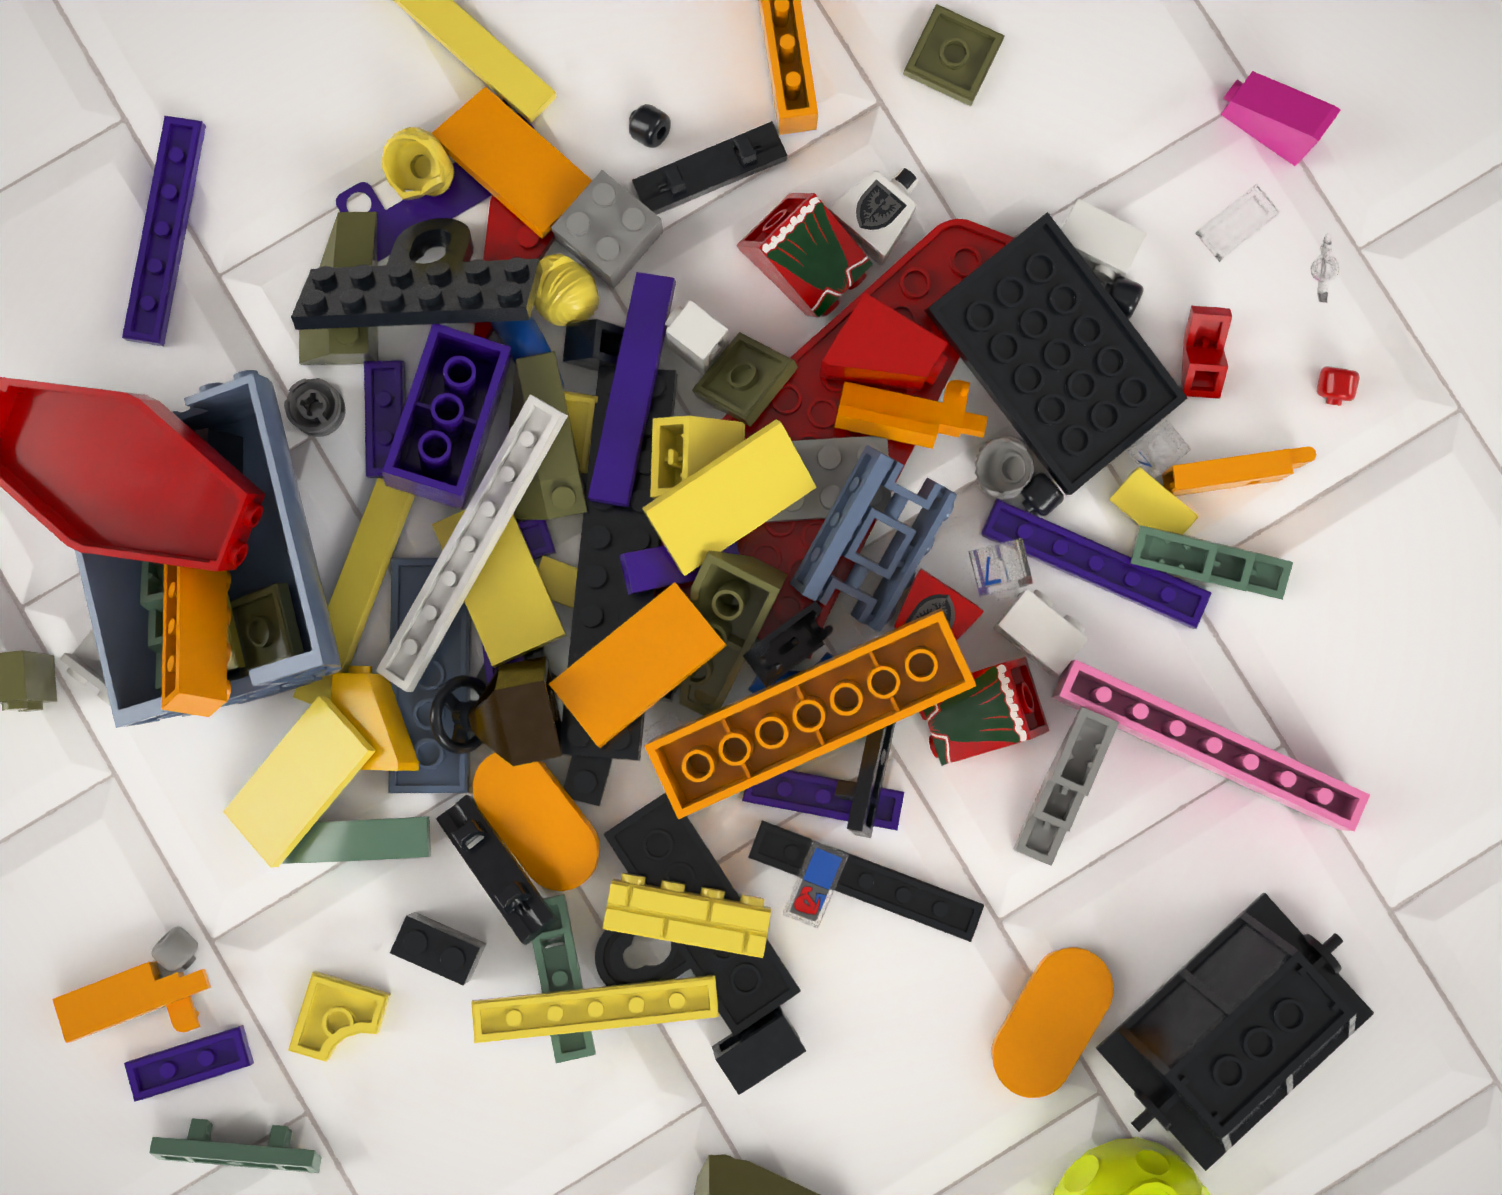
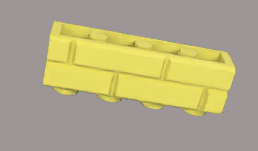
M622 873L621 880L613 879L611 881L603 922V929L759 958L764 956L772 910L771 907L764 906V898L741 894L740 901L724 899L725 891L701 887L700 894L684 891L686 884L662 880L661 887L645 884L646 877L630 873Z

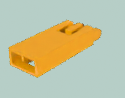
M1307 446L1173 465L1161 473L1163 486L1174 496H1182L1278 482L1294 474L1293 469L1301 468L1315 460L1317 454L1313 447Z

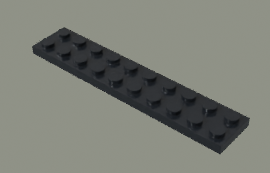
M599 366L596 388L598 402L595 403L585 493L587 512L583 513L567 668L656 598L657 589L628 595L619 555L659 547L662 543L642 508L655 500L650 497L653 418L674 417L678 378L676 370L658 369L629 507L594 502L588 499L616 367ZM563 704L560 733L562 755L640 762L645 712L599 748L565 704Z

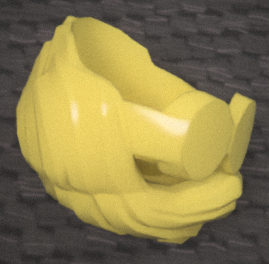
M420 127L402 129L394 133L383 147V172L389 185L395 189L402 200H414L425 195L434 197L443 194L449 189L454 177L453 163L439 140L430 131Z
M561 253L545 256L540 260L543 272L534 301L535 309L540 316L555 326H566L568 323L586 321L593 316L594 311L598 309L600 299L596 281L592 274L584 266Z

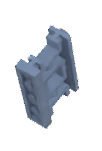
M866 445L790 584L803 596L813 601L817 600L824 605L829 601L835 588L858 599L850 615L858 622L880 632L884 625L893 618L896 604L903 591L912 584L915 570L921 559L932 549L935 541L934 536L942 522L951 515L957 494L928 477L918 494L895 483L904 465L877 449ZM880 485L895 492L884 512L869 505ZM908 500L922 507L911 527L898 520ZM874 518L897 530L879 563L856 552ZM841 555L855 562L845 581L831 575ZM869 570L883 576L873 596L859 589Z

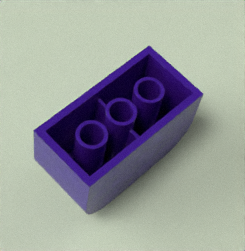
M432 324L382 471L385 486L458 509H464L505 387L510 365V346L441 324Z

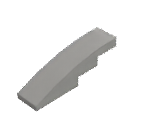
M1082 706L1079 708L1029 811L1013 848L1015 851L1052 866L1066 832H1070L1084 797L1089 795L1119 722Z

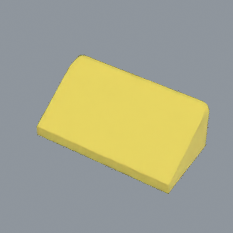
M1140 467L1132 471L1109 499L1139 526H1148L1182 535L1199 517Z

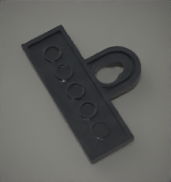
M451 218L429 219L410 226L397 237L387 265L370 266L363 264L355 267L340 268L323 266L311 269L291 319L295 330L530 320L543 272L540 258L523 259L517 257L509 260L485 261L476 259L471 261L474 244L468 226L459 220ZM438 246L446 248V254L439 260L425 264L416 263L430 248Z
M666 792L603 834L627 872L646 877L645 884L661 887L662 880L686 884L684 890L686 892L700 894L701 887L725 891L724 899L740 901L741 897L688 816L681 819L677 818ZM605 930L599 938L595 950L596 969L606 986L675 979L689 969L692 970L695 977L715 975L718 1012L734 1036L801 992L798 984L768 939H766L763 958L671 942L670 954L663 962L657 965H644L638 969L628 967L623 960L624 951L632 945L635 935Z

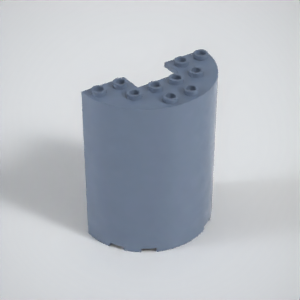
M257 370L238 372L233 375L234 380L224 384L215 382L199 387V393L184 398L185 406L190 407L189 410L184 412L172 411L193 431L208 427L243 437V475L266 495L262 502L263 515L259 523L252 528L247 541L249 548L246 558L237 566L236 570H228L231 573V584L228 590L229 600L238 599L276 583H288L304 650L302 654L250 669V676L240 678L239 669L227 672V680L231 682V694L227 703L221 707L233 704L239 705L290 691L322 680V676L332 675L341 670L340 656L274 385L268 378L259 375ZM75 550L115 728L159 722L161 719L181 715L182 717L191 716L192 714L161 709L162 693L155 689L156 652L148 647L149 611L140 605L142 561L81 553Z

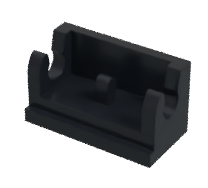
M816 601L763 638L743 655L766 688L825 645L823 640L832 634L833 627L831 625L821 628L815 620L822 611Z
M781 1006L736 1036L731 1033L711 1046L716 1062L738 1095L806 1052V1048L801 1042L798 1033Z

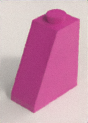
M1252 71L1244 83L1237 79L1223 99L1229 102V104L1223 110L1221 116L1290 164L1296 166L1318 143L1341 109Z

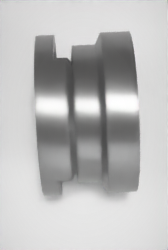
M304 378L290 387L288 390L290 392L284 401V409L287 418L295 427L307 435L323 437L332 434L341 426L346 413L345 402L341 394L327 381L320 378Z

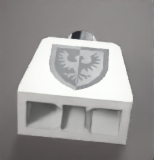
M903 167L891 181L879 171H873L835 201L828 210L862 251L882 266L914 216L917 204L908 195L919 184V181L911 171Z

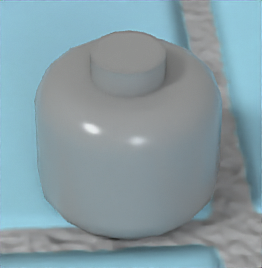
M177 926L169 930L155 944L151 955L169 972H175L181 967L186 970L197 959L194 953L198 949V942L185 929Z

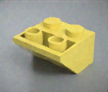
M697 416L653 418L650 497L658 498L744 441L745 424L738 421Z

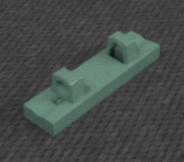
M561 894L543 898L558 920L532 940L542 993L583 989L566 896ZM553 943H564L563 945L545 948L546 946L551 945ZM592 1031L550 1035L555 1063L596 1055Z
M195 1118L191 1120L187 1140L152 1137L149 1154L158 1160L308 1173H319L322 1159L315 1150L290 1148L292 1130L288 1126L272 1125L268 1146L211 1142L213 1124L207 1119Z

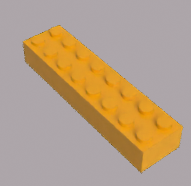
M942 608L774 683L767 688H763L655 737L644 747L677 818L681 819L976 687V682Z

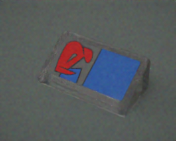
M812 839L781 914L818 929L849 854Z

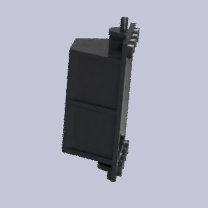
M1263 892L1096 1047V1050L1134 1091V1096L1146 1108L1131 1122L1133 1127L1140 1132L1155 1118L1167 1132L1170 1131L1198 1164L1207 1171L1374 1014L1370 1007L1339 974L1342 967L1331 953L1344 942L1342 938L1334 933L1321 944L1310 934L1303 935L1266 893Z

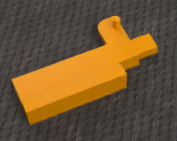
M962 380L949 381L944 391L943 402H937L845 381L835 428L933 449L938 433L958 438L961 433L983 438L988 417L965 412L971 382Z
M157 961L147 962L53 998V1004L65 1043L77 1041L165 1006L167 1007L172 1026L176 1031L189 1032L201 1027L198 1020L199 1012L195 1010L191 995L211 988L206 969H201L185 976L184 972H176L160 979L159 975L161 973Z

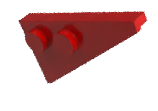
M492 195L483 260H509L517 257L523 259L540 258L542 260L555 241L553 231L551 230L543 239L540 238ZM475 323L474 335L489 340L494 332L491 323Z

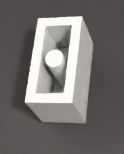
M1079 198L1061 228L1096 277L1107 283H1112L1117 277H1125L1147 235L1146 232Z
M691 300L684 309L678 306L665 323L668 326L666 335L669 349L702 375L708 371L729 345L728 329Z
M1026 589L1012 603L994 625L993 629L1050 676H1060L1089 638L1082 633L1085 628L1076 619L1067 614L1063 618L1051 608L1054 603L1048 596L1037 589L1034 592Z

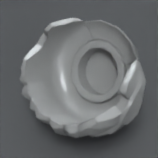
M1006 435L993 438L979 448V454L976 455L977 459L974 462L976 466L974 473L977 476V484L980 485V488L988 495L1001 500L1018 496L1031 481L1034 472L1033 458L1028 453L1025 444L1017 437Z

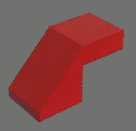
M1191 305L1183 338L1181 390L1188 397L1216 399L1221 397L1229 367L1224 347L1232 320L1230 308Z

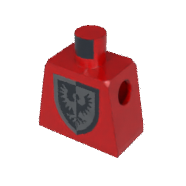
M920 568L895 621L894 628L896 629L942 608L956 640H958L982 615L984 610L923 568Z

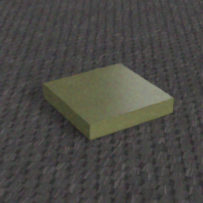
M936 4L904 69L903 75L972 106L1005 35Z
M739 332L694 386L692 391L697 398L751 427L799 367L793 359Z
M276 583L230 601L245 662V667L239 669L240 678L250 676V669L304 653L288 583Z

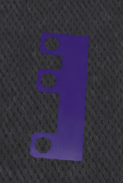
M502 99V101H503L508 107H510L511 109H513L525 122H527V123L534 129V127H533L532 124H530L523 116H521L514 108H512L504 99ZM454 162L453 180L449 189L441 195L434 197L425 195L414 200H402L385 210L371 185L367 182H360L340 193L336 198V206L340 212H349L346 204L352 194L361 192L370 198L371 208L368 212H377V262L391 254L397 237L410 226L434 218L452 219L492 196V194L459 164Z

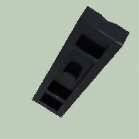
M771 121L632 179V184L639 200L658 215L787 160L788 155L774 123ZM736 149H739L742 164H740L735 153Z
M896 722L866 736L857 782L837 781L835 796H839L841 800L852 802L847 829L856 836L872 837Z
M466 794L455 805L436 818L443 831L521 943L529 944L558 920L497 832L481 813L472 797ZM479 836H484V838L481 841H479L476 845H474L472 848L469 849L467 847Z

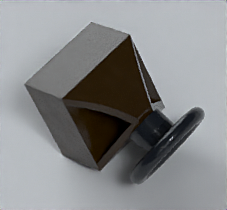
M547 656L500 665L487 686L478 678L470 675L456 676L445 682L436 693L430 710V725L438 744L451 753L466 754L476 750L484 743L512 766L561 757L562 742L560 733L562 719L556 693L549 685L553 680ZM460 687H469L479 695V699L467 702L459 701L452 692ZM444 705L452 712V720L454 722L452 739L446 734L442 723ZM467 731L475 734L471 739L465 741Z

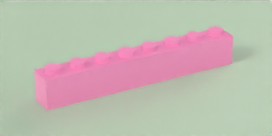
M1076 659L1072 660L1062 672L1051 697L1077 710L1082 706L1119 722L1118 729L1338 830L1355 832L1370 797V794Z

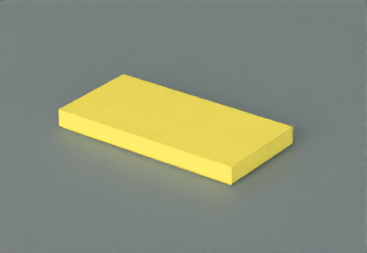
M776 419L642 509L678 569L685 576L703 564L709 550L723 551L817 487L784 426Z
M465 510L432 524L442 550ZM513 513L464 600L490 663L494 668L567 636Z
M318 695L223 813L270 868L279 867L376 750L327 696Z

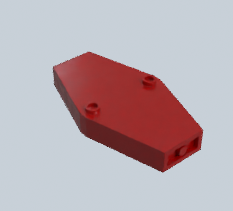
M0 377V487L66 546L81 553L210 571L236 570L237 566L244 561L248 553L247 541L251 530L259 523L263 515L262 502L266 494L159 400L145 394Z

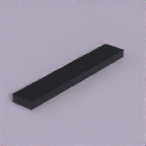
M761 821L748 858L804 878L816 848H819L842 858L830 889L966 941H972L984 904L769 822Z

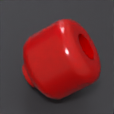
M1325 366L1320 371L1316 392L1319 396L1327 398L1326 404L1341 406L1342 401H1352L1356 397L1360 375L1354 370Z

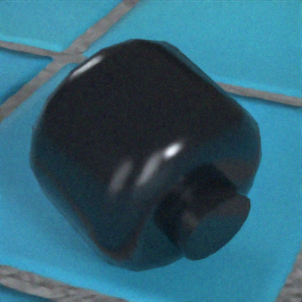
M641 105L629 117V134L634 140L646 147H658L665 141L670 132L671 120L669 116L653 105Z
M1122 276L1117 277L1113 285L1107 283L1105 289L1126 317L1130 319L1143 295V286Z
M1039 472L1032 477L1031 481L1021 491L1025 499L1021 503L1031 514L1036 511L1041 516H1047L1064 500L1062 491L1043 472Z

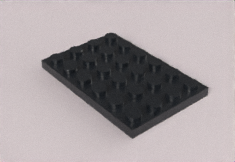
M1048 212L924 310L1065 495H1072L1188 399Z

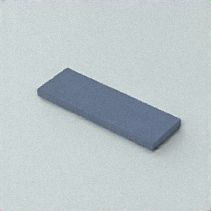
M391 558L390 644L438 558ZM465 602L460 607L414 691L406 692L390 682L419 761V771H389L388 794L469 793L470 753L454 754L442 748L436 741L430 725L431 705L440 687L453 677L470 675L471 616ZM460 687L452 692L459 701L467 702L470 700L469 687ZM444 705L442 723L446 734L452 739L454 729L452 712ZM468 731L466 732L465 741L470 739V732Z

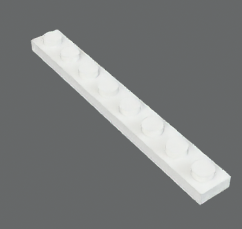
M531 394L529 395L375 672L406 692L414 691L568 415Z

